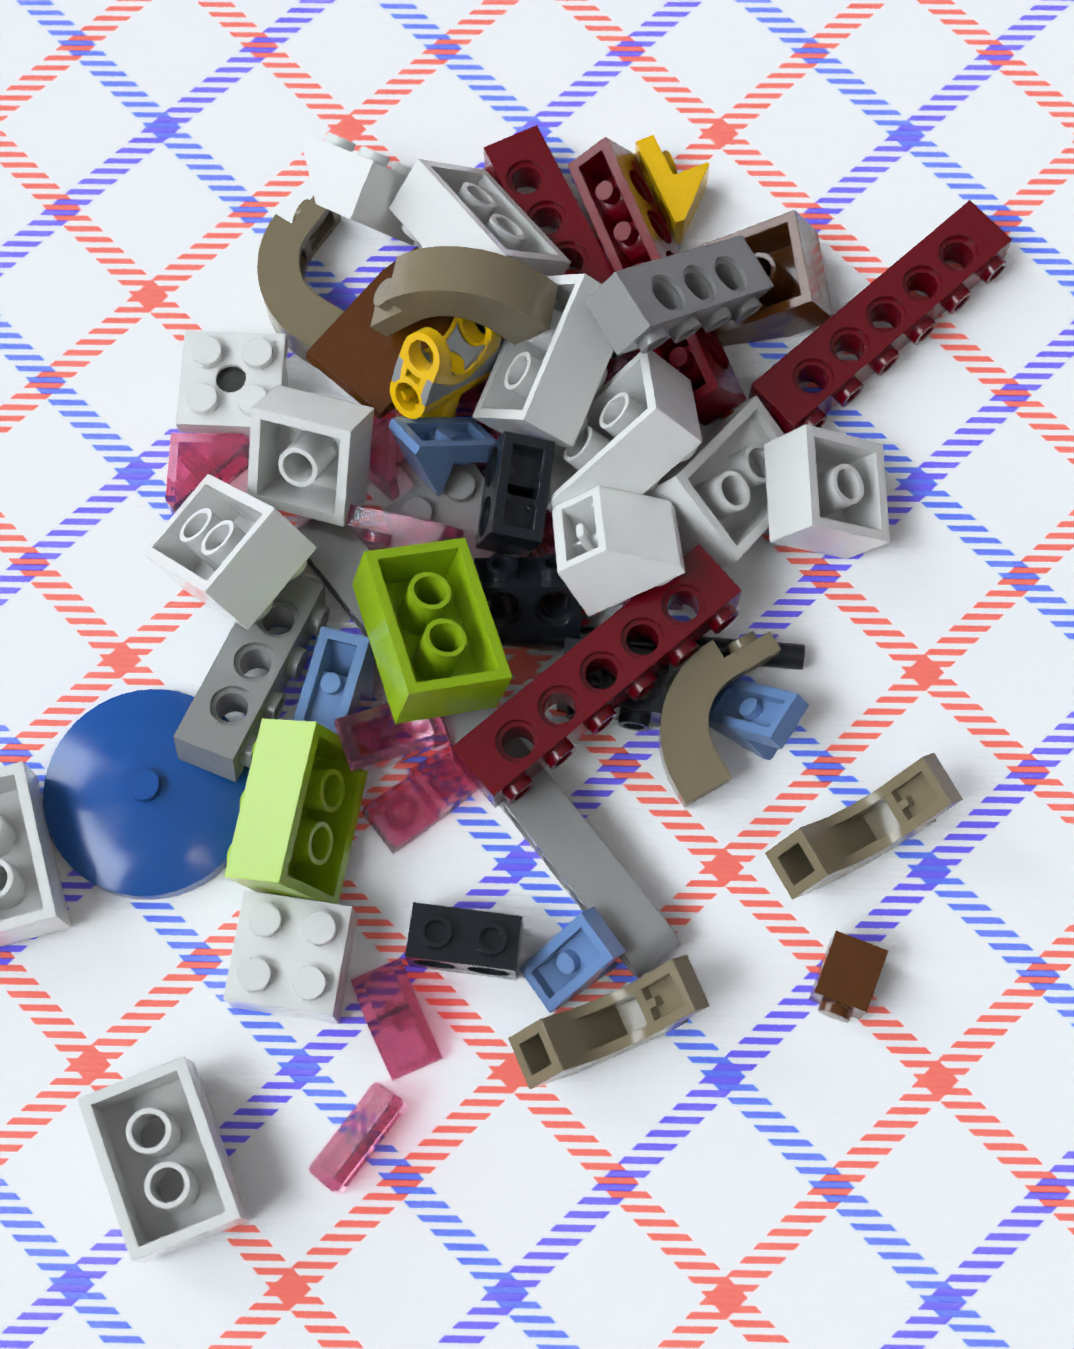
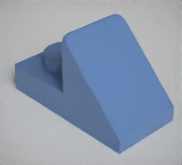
M472 417L391 418L388 426L411 469L437 496L442 494L453 464L466 466L470 463L487 462L489 449L496 442Z
M321 626L293 720L318 722L347 740L360 697L372 700L374 696V654L368 637Z
M737 679L726 686L712 702L709 713V727L762 759L771 760L778 749H783L789 737L794 733L809 704L798 693Z
M593 906L574 918L522 965L519 970L548 1012L552 1013L614 970L617 966L615 961L626 950Z

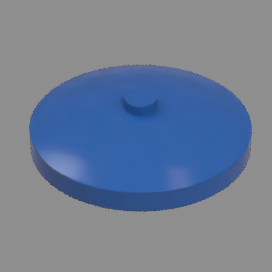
M147 689L128 692L110 698L79 718L65 733L51 757L43 789V809L49 834L65 861L88 882L108 893L136 900H157L175 897L204 885L227 866V852L233 841L240 812V798L245 791L250 768L245 766L237 782H234L178 759L173 736L191 705L194 696L165 689ZM225 716L222 717V720L230 722Z

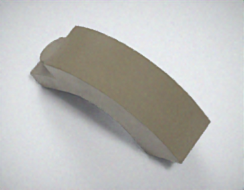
M314 195L310 200L305 199L299 204L293 215L292 223L277 214L274 215L263 234L257 257L258 283L272 327L276 333H285L288 339V348L310 365L312 364L305 359L306 352L344 312L317 295L305 282V275L310 261L342 220L340 214L317 205Z
M436 246L416 249L397 256L392 278L385 279L377 288L373 298L375 309L370 327L387 337L419 320L436 316H450L479 323L516 345L550 329L558 284L520 261L482 249L458 246Z
M754 631L741 636L726 647L730 655L725 658L714 640L710 641L687 660L668 690L659 722V751L666 777L683 808L725 785L733 778L717 752L710 736V708L716 696L726 686L778 656L781 648L771 631L759 638Z
M931 753L921 757L884 785L852 805L824 819L798 828L765 852V855L789 896L794 900L842 878L907 841L936 822L938 816L962 801L963 798L936 754Z
M686 954L667 961L637 980L603 997L573 1009L541 1018L510 1036L508 1040L530 1090L573 1075L641 1046L687 1023L688 1018L710 1007Z

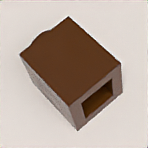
M836 930L829 940L808 1000L820 1004L818 1012L829 1018L849 1023L851 1016L860 1020L868 1011L889 950Z

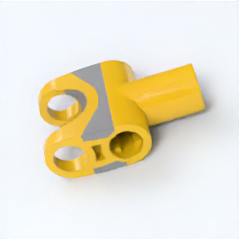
M454 317L451 326L444 336L430 327H424L408 335L401 348L390 383V395L396 409L403 416L410 419L454 417L461 394L488 380L498 356L502 337L485 327L486 335H484L477 328L474 321ZM421 340L426 342L429 348L422 349Z

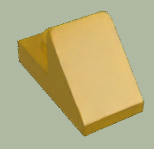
M653 134L635 141V155L676 245H679L685 238L707 188L710 163L706 162L677 173L671 153L668 150H661Z

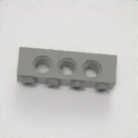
M739 235L615 271L584 303L617 356L639 349L642 354H646L662 345L669 338H672L674 343H678L693 335L700 328H703L707 333L720 327L731 317H733L735 322L748 318L761 308L762 305L759 299L774 285L743 236Z
M299 575L286 584L273 600L272 608L268 614L255 622L249 630L234 623L173 736L178 759L234 782H237L245 766L250 768L252 748L258 737L262 718H279L286 700V694L283 692L290 678L298 679L303 672L308 659L306 647L313 635L319 636L321 626L326 627L330 607L326 606L324 584ZM276 626H285L290 628V630L284 634H272L268 632L270 629ZM256 668L268 671L266 675L259 678H251L245 675L248 671ZM230 712H241L246 715L237 722L222 720V717Z

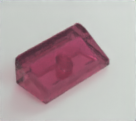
M373 1083L312 1162L309 1172L337 1195L343 1194L406 1111L407 1104L380 1083Z

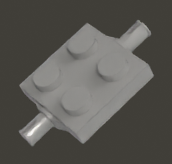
M405 457L400 460V467L403 468L414 486H412L407 494L383 508V512L405 546L466 538L473 562L474 558H490L495 555H505L475 548L485 480L475 463H470L466 466L453 464L444 490L440 496H437L414 473Z

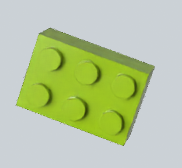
M466 538L364 551L352 582V587L395 724L497 707L512 679V674Z
M262 718L258 737L252 748V762L245 791L240 798V812L233 841L227 852V866L224 877L260 893L339 904L372 755L318 722Z

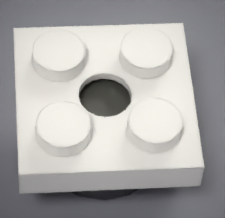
M185 330L175 422L178 431L234 435L250 434L251 407L277 384L289 387L286 369L288 353L286 334Z

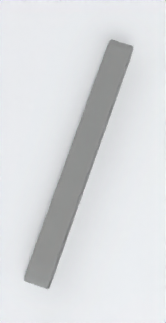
M315 519L308 520L297 528L317 547L307 559V564L363 635L368 637L352 582L364 551L370 550L348 522L342 527ZM497 708L430 719L450 745L453 746L495 712ZM520 737L509 740L503 749L507 755L513 758H523L531 753ZM543 768L531 778L535 784L527 794L513 804H509L505 800L499 807L582 912L593 906L596 908L626 950L619 957L620 960L634 976L639 978L679 947L681 941L670 924L545 768Z

